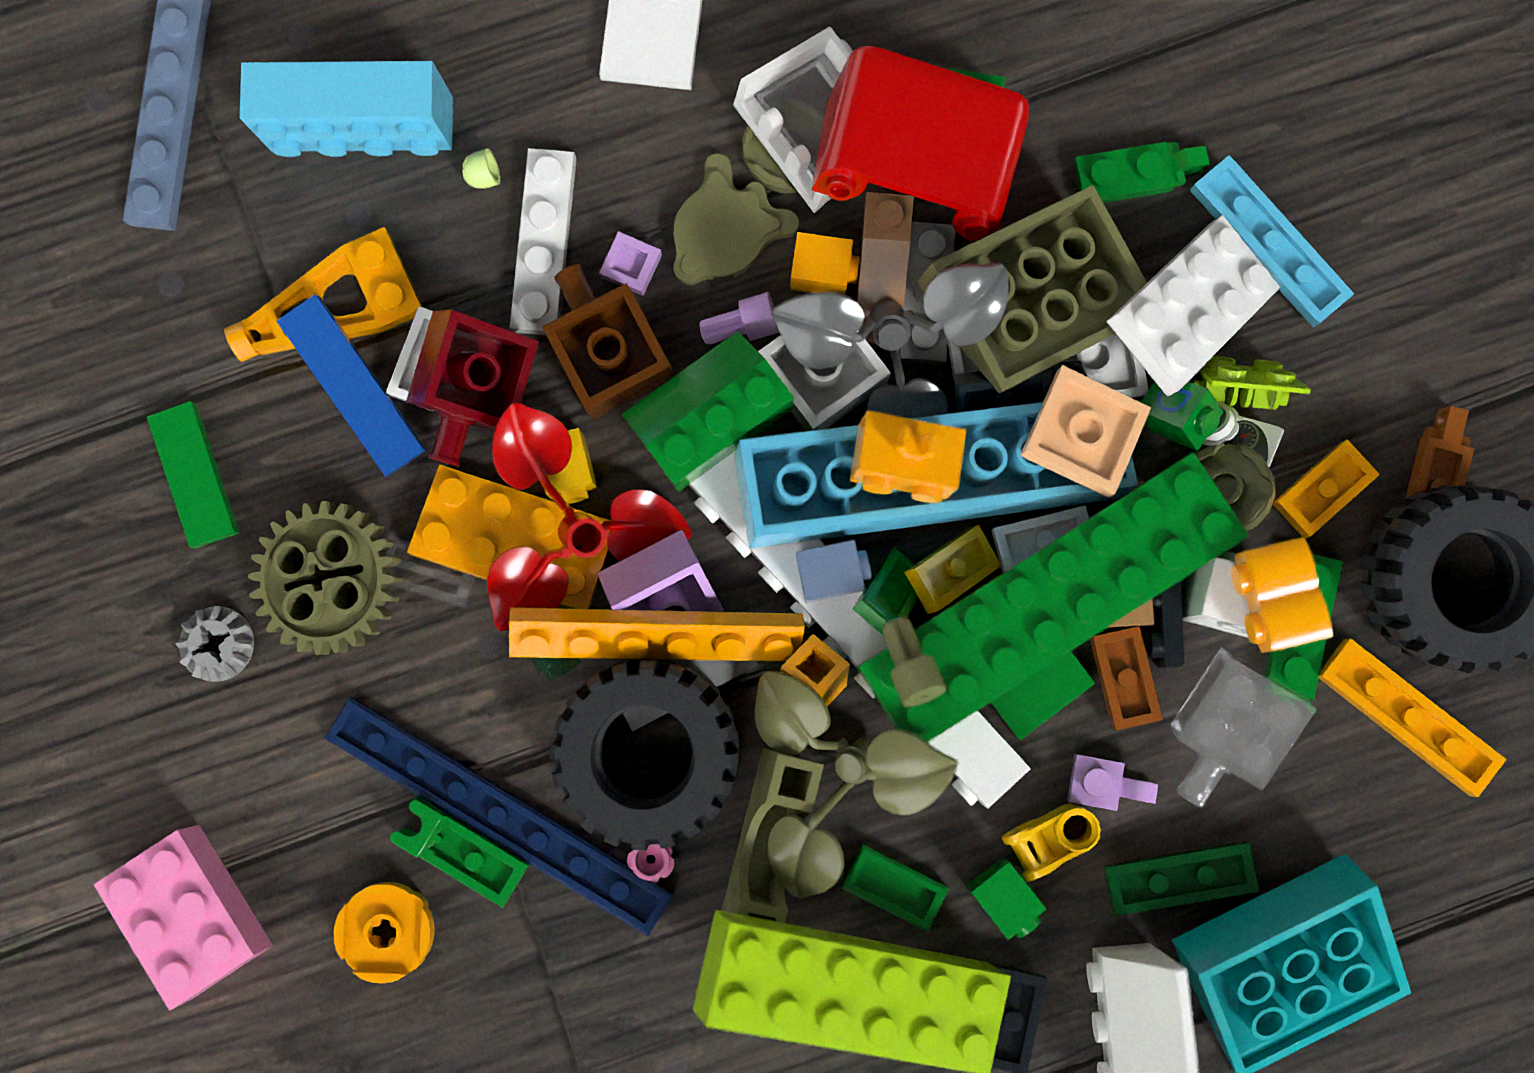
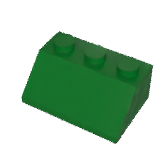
M737 331L625 411L622 416L679 492L735 452L740 440L754 438L793 410L794 397L767 360Z

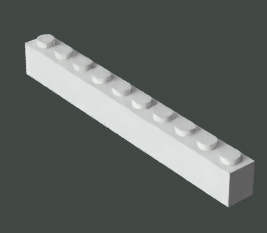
M735 452L689 484L700 496L694 502L699 510L711 523H714L719 518L732 531L726 536V539L744 558L750 553L754 555L764 566L758 571V574L776 593L782 588L787 591L796 601L790 606V609L794 613L803 614L804 624L808 628L816 623L828 636L822 642L842 658H848L855 667L888 647L884 636L852 609L862 592L805 603L796 552L825 546L820 539L749 549L734 457ZM858 673L854 679L874 699L875 696L861 674ZM978 711L928 742L939 751L958 760V766L954 773L958 779L951 785L971 806L978 800L983 806L989 808L1031 769Z

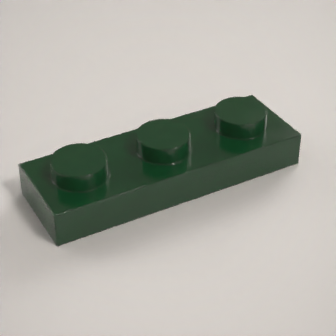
M1246 841L1103 865L1111 913L1115 916L1259 892L1250 843Z

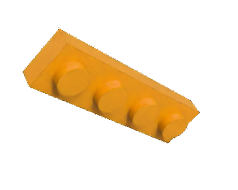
M1351 638L1344 639L1320 670L1319 679L1469 796L1479 797L1507 760Z

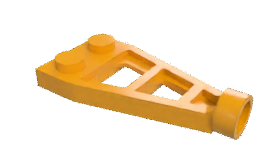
M382 227L342 245L249 318L224 328L226 339L235 356L241 362H244L259 354L264 355L296 349L277 323V320L281 318L285 310L304 299H309L315 294L323 300L325 290L344 275H354L357 278L367 300L365 309L359 313L334 316L348 338L385 332L413 319L418 307H422V304L386 228ZM258 331L260 333L261 340L259 342H256L252 332Z

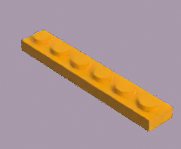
M510 608L509 657L787 661L802 646L805 625L803 614Z

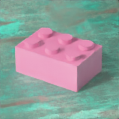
M200 825L176 830L94 884V887L169 1011L193 999L273 946Z

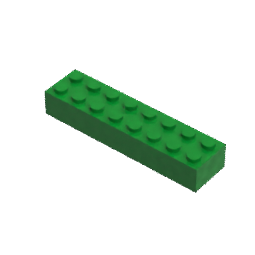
M1193 452L914 629L924 656H932L946 686V690L938 697L920 705L903 706L891 677V672L896 668V665L888 647L859 664L856 668L894 728L911 732L930 742L1249 537V534Z

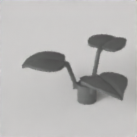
M1001 262L987 265L963 264L939 272L927 284L923 296L925 313L934 322L914 315L912 310L905 311L895 301H882L871 310L869 317H866L864 320L862 308L855 300L834 292H819L794 297L775 306L772 309V316L792 356L801 364L814 369H827L843 363L851 353V341L862 342L872 331L875 343L880 348L890 351L897 385H881L876 387L870 394L867 411L908 419L947 414V401L939 386L923 378L913 379L905 383L899 348L903 347L910 338V324L930 332H937L943 328L948 340L959 346L974 344L989 336L999 324L1007 305L1009 292L1008 275L1004 264Z

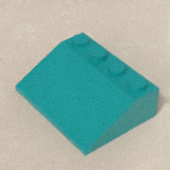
M1346 854L1172 939L1181 964L1187 970V978L1234 1073H1253L1411 994L1378 886Z

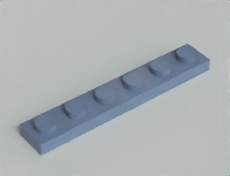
M211 0L157 1L123 221L130 226L176 230Z

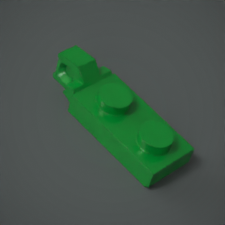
M1167 142L1078 156L1074 159L1073 165L1078 191L1080 192L1093 185L1102 202L1107 203L1171 192L1174 187L1186 183V175L1202 173L1203 169L1209 165L1206 146L1180 150L1178 142H1170L1168 144Z

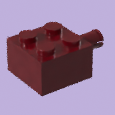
M454 310L432 312L406 399L408 403L438 412L437 416L442 418L432 452L429 455L430 459L459 467V460L469 427L478 425L495 430L496 424L506 408L516 402L521 404L539 341Z

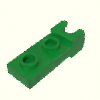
M415 797L410 802L409 809L422 821L420 832L416 833L408 828L400 829L391 833V842L415 857L420 856L423 860L503 908L530 864L421 797Z

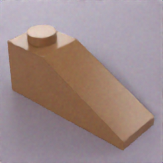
M866 193L857 303L862 308L864 320L866 317H869L873 307L882 301H895L904 308L914 196ZM870 331L865 339L869 345H877L873 339L872 331Z

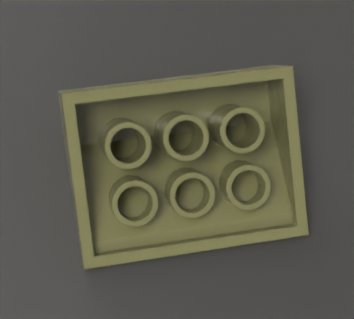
M1093 185L933 262L917 280L924 293L930 280L947 268L963 264L987 265L999 262L1004 264L1008 275L1009 292L1007 305L999 324L983 340L974 344L960 346L998 393L1115 335L1116 332L1107 323V320L1147 283Z

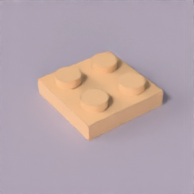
M1062 365L1054 376L1020 456L1110 498L1117 491L1151 407Z

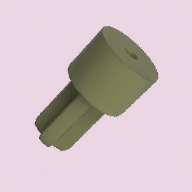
M901 617L884 624L882 634L896 665V668L891 672V677L903 706L920 705L941 695L946 690L934 658L932 656H924L910 621L905 617Z

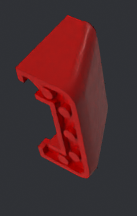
M864 46L857 48L849 55L827 100L811 191L828 195L835 200L845 201L859 196L869 182L955 209L952 221L954 230L967 240L978 241L997 232L1000 228L1028 124L1029 102L1022 94L880 47Z

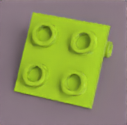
M1212 356L1198 371L1201 375L1200 380H1192V383L1209 389L1216 401L1225 403L1226 397L1227 406H1234L1236 404L1239 388H1241V407H1249L1250 405L1252 408L1276 410L1278 406H1286L1289 392L1310 394L1311 390L1296 378V373L1282 369L1283 364L1280 362L1254 360L1253 366L1235 365V359L1224 356Z

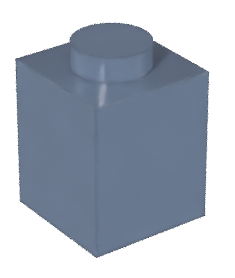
M854 540L796 552L805 603L862 592L865 589L863 580L871 579L866 551H857Z

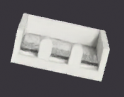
M831 27L826 28L743 77L733 104L814 213L832 199L828 195L811 191L827 100L849 55L853 52L848 43L839 39Z

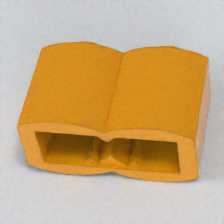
M1304 537L1234 555L1235 565L1231 566L1230 573L1236 592L1239 595L1244 594L1248 603L1249 614L1244 617L1246 633L1252 644H1258L1262 653L1332 637L1328 610L1318 588L1315 565Z

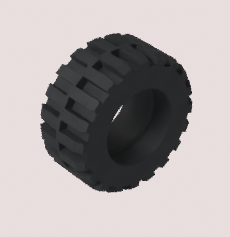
M1444 485L1432 487L1429 493L1417 492L1405 498V508L1392 507L1383 516V521L1388 525L1384 530L1374 529L1368 539V542L1375 546L1371 556L1363 555L1360 569L1368 570V581H1363L1360 585L1362 597L1372 599L1373 605L1369 606L1366 610L1372 623L1384 626L1381 629V635L1390 644L1401 647L1402 653L1414 659L1468 674H1484L1488 668L1502 671L1514 666L1515 660L1513 657L1527 660L1534 655V503L1532 501L1520 500L1517 493L1505 489H1495L1486 486ZM1471 532L1484 541L1493 556L1496 569L1495 584L1490 598L1480 611L1464 621L1453 623L1442 615L1434 601L1431 588L1432 571L1436 559L1444 547L1459 535Z
M632 659L628 662L617 663L606 668L587 680L580 689L573 693L566 702L567 707L564 712L558 716L553 729L557 733L555 741L550 744V759L555 760L556 770L551 775L555 788L562 787L566 796L561 802L569 814L575 810L583 819L579 824L590 834L594 829L606 835L604 842L614 846H618L623 841L632 843V850H647L649 845L659 844L662 849L676 845L677 840L684 836L690 839L702 830L706 822L713 820L720 812L735 781L739 764L740 740L739 731H736L734 724L735 717L729 704L726 705L720 696L721 692L712 682L709 684L699 676L700 672L689 666L684 668L676 665L673 660ZM648 706L665 710L682 723L690 737L692 761L689 771L678 786L665 794L642 796L629 792L614 781L604 765L602 742L605 732L618 715L632 708Z

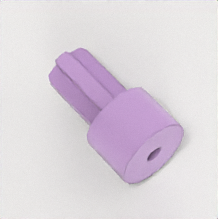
M769 292L739 300L738 310L702 320L699 325L705 344L724 341L737 331L741 335L747 334L750 341L779 333L780 331L772 316V309L775 306Z

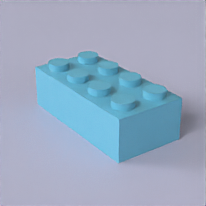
M433 61L241 63L240 119L276 155L296 157L301 155V151H318L326 156L338 157L346 155L347 151H364L374 156H388L392 154V150H410L416 155L432 156L438 154V150H452L453 96Z

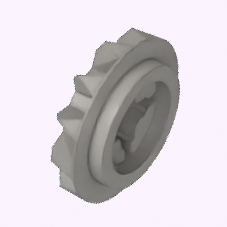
M220 606L196 610L195 614L188 621L181 624L182 632L180 639L175 643L180 651L181 659L179 663L186 666L193 677L210 682L225 681L238 675L249 663L254 650L253 632L247 620L235 610ZM208 631L214 636L230 634L219 645L220 657L215 652H199L209 642L207 637Z

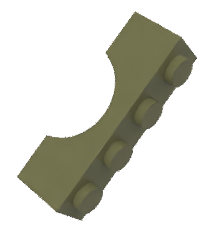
M762 748L722 911L785 923L788 912L785 901V888L777 880L771 868L768 857V839L774 825L784 816L792 814L804 820L812 813L824 764L806 757L790 756L776 752L773 749Z

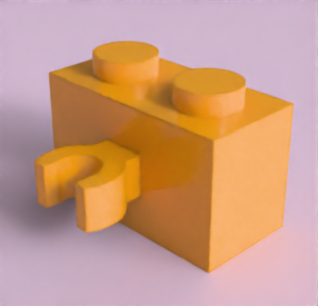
M867 411L858 426L850 481L862 483V488L872 493L889 494L894 489L912 493L911 497L917 501L939 503L942 499H947L958 488L966 429Z

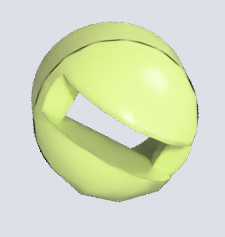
M488 148L473 152L465 158L462 173L464 180L474 188H489L500 184L498 165Z

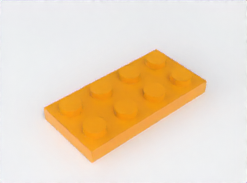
M439 464L407 553L411 556L487 580V575L493 561L505 550L517 546H527L536 550L543 558L548 551L561 548L563 544L558 537V527L565 516L555 502ZM574 509L575 512H583V511ZM586 513V514H588L589 516H591L592 518H594L596 521H598L600 524H602L604 521H610V520H607V519H604V518H601V517H598V516H595V515ZM607 538L603 549L593 557L582 558L572 553L569 558L560 557L550 562L563 568L569 577L568 591L560 605L572 609H590L600 580L597 573L603 571L610 552L607 547Z

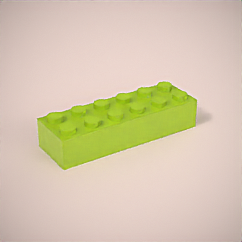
M715 910L692 1010L706 1027L972 1073H990L1011 976L984 961Z

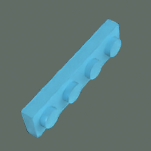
M1230 155L1190 189L1193 195L1215 219L1222 215L1226 218L1278 283L1280 292L1313 328L1354 295L1352 290Z

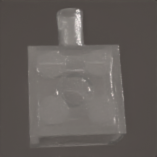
M1221 647L1170 724L1176 739L1197 751L1196 753L1199 755V758L1182 784L1177 787V793L1194 805L1203 808L1206 800L1224 773L1230 774L1231 772L1263 791L1317 708L1305 696Z

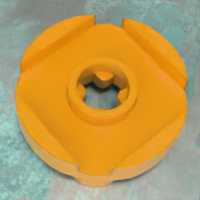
M394 882L376 883L361 890L343 906L336 918L334 944L341 960L345 959L348 966L355 970L353 973L365 981L389 983L404 977L423 963L433 944L435 927L432 913L428 908V901L420 892L413 891L408 886ZM383 919L389 920L391 927L396 928V936L390 938L389 945L381 944V936L373 935V927L381 925Z

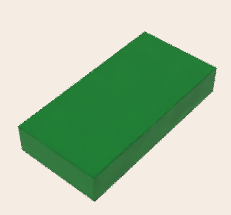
M895 548L884 556L852 608L881 634L884 624L901 617L907 618L918 599L916 592L904 573L913 567L914 564Z
M1070 651L990 702V705L1015 738L1020 741L1088 690L1095 682Z
M863 843L841 885L842 889L927 932L949 890L948 886Z

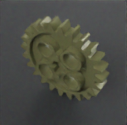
M322 501L319 508L316 504L304 503L302 514L299 511H285L288 525L272 521L270 525L276 536L274 538H259L260 543L267 549L265 555L254 554L251 556L253 561L261 565V571L248 574L249 579L260 582V588L250 593V598L263 599L264 605L256 611V616H271L272 619L266 631H283L280 643L290 645L297 642L298 652H311L314 648L315 655H329L331 648L334 653L348 652V642L352 646L365 645L363 632L368 635H378L380 633L375 619L391 620L392 618L390 612L384 607L385 603L399 602L400 597L389 591L390 585L403 582L402 577L390 574V568L401 563V558L387 557L386 554L395 544L394 540L378 539L383 532L384 526L378 523L368 525L370 514L363 511H357L354 514V507L352 505L341 503L336 508L334 502ZM345 539L348 544V552L346 557L340 560L337 555V547L339 542ZM301 550L304 556V563L297 572L294 567V557ZM360 565L363 566L362 573L330 578L324 580L322 585L307 584L291 591L288 590V585L292 582L318 579L327 576L329 571L345 572ZM354 584L358 590V599L351 607L347 601V591ZM308 596L312 598L314 604L313 612L309 617L303 611V604Z

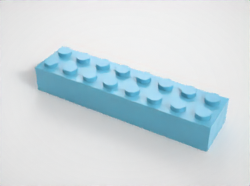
M1043 402L912 418L913 420L966 429L958 488L947 499H942L939 503L917 501L911 497L912 493L894 489L889 494L872 493L864 490L862 483L850 481L859 425L744 439L739 441L734 455L749 549L1121 498L1137 487L1138 483L1132 455L1116 493L1110 498L1020 456Z

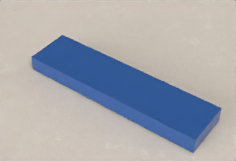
M313 295L277 320L279 326L385 477L390 476L426 451L420 439L390 396L386 394L383 386L320 296Z

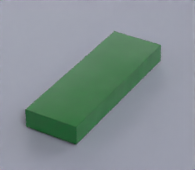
M189 401L147 416L189 548L197 549L238 534L239 530L197 404Z

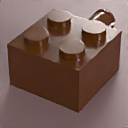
M580 264L571 265L555 275L554 279L559 284L572 311L542 326L584 409L592 420L674 377L671 365L627 283L597 298L583 274Z

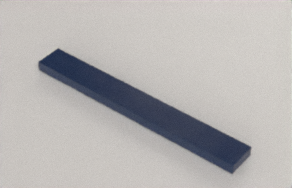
M354 697L347 699L324 737L327 741L648 937L674 894L673 891L658 882L654 883L639 878L624 861Z

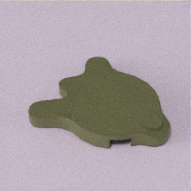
M712 154L705 162L703 184L697 192L684 202L677 212L674 221L673 235L677 253L673 266L675 276L679 282L687 286L696 285L703 280H714V277L730 275L737 277L746 272L758 260L762 251L770 243L795 235L799 229V219L790 210L771 207L763 185L758 182L750 183L743 190L734 188L729 159L722 154Z

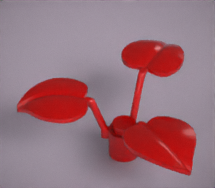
M517 402L510 404L496 424L492 440L494 466L499 476L515 489H526L538 480L541 482L544 489L564 513L565 517L561 520L558 527V537L563 545L561 548L548 551L543 558L531 547L517 546L505 550L493 561L487 575V593L494 625L499 631H509L510 608L556 609L561 604L568 591L569 577L563 568L550 563L553 559L560 557L569 558L572 553L582 558L593 557L603 549L607 538V547L610 553L620 562L680 530L683 531L687 540L692 537V531L681 513L666 499L649 490L631 489L616 495L610 504L612 521H604L602 524L586 513L575 512L547 476L560 473L569 463L572 453V440L569 432L552 415Z

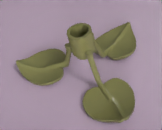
M767 671L760 677L755 704V722L759 735L770 748L776 752L792 756L801 753L809 743L812 748L817 750H837L838 752L835 759V769L838 776L843 780L839 788L811 817L809 824L796 815H786L774 825L768 839L769 862L777 880L790 894L802 899L825 892L838 881L842 874L844 856L840 844L831 833L817 829L820 821L849 789L867 779L874 780V797L882 808L898 815L913 814L930 805L942 794L957 769L958 760L939 751L923 738L905 730H887L876 738L865 736L851 744L844 738L838 741L820 740L817 736L823 734L829 728L830 715L825 702L819 694L804 682L785 673Z

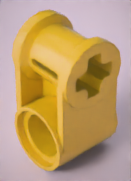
M1068 803L1039 818L1032 819L1011 829L1002 836V840L1005 845H1011L1024 869L1021 876L1025 882H1029L1047 875L1057 869L1062 863L1090 850L1099 840L1101 828L1098 819L1093 813L1078 804ZM1081 815L1085 818L1087 824L1085 833L1078 839H1067L1063 832L1066 820L1071 816ZM1028 841H1030L1034 851L1036 852L1037 858H1034L1030 848L1028 847Z

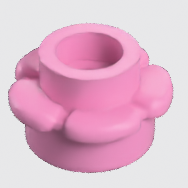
M659 844L649 845L647 850H633L627 856V865L639 878L656 883L659 878H666L672 872L674 867V859L671 858L673 849L671 846L661 849ZM654 855L656 858L655 863L649 864L646 860L647 856Z

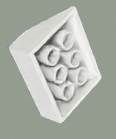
M1150 943L1092 948L1093 962L1087 963V979L1091 993L1097 992L1099 1012H1092V1027L1096 1042H1102L1104 1061L1097 1063V1073H1198L1187 970Z

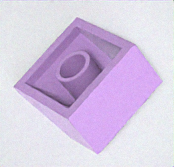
M682 530L597 573L612 610L725 612Z

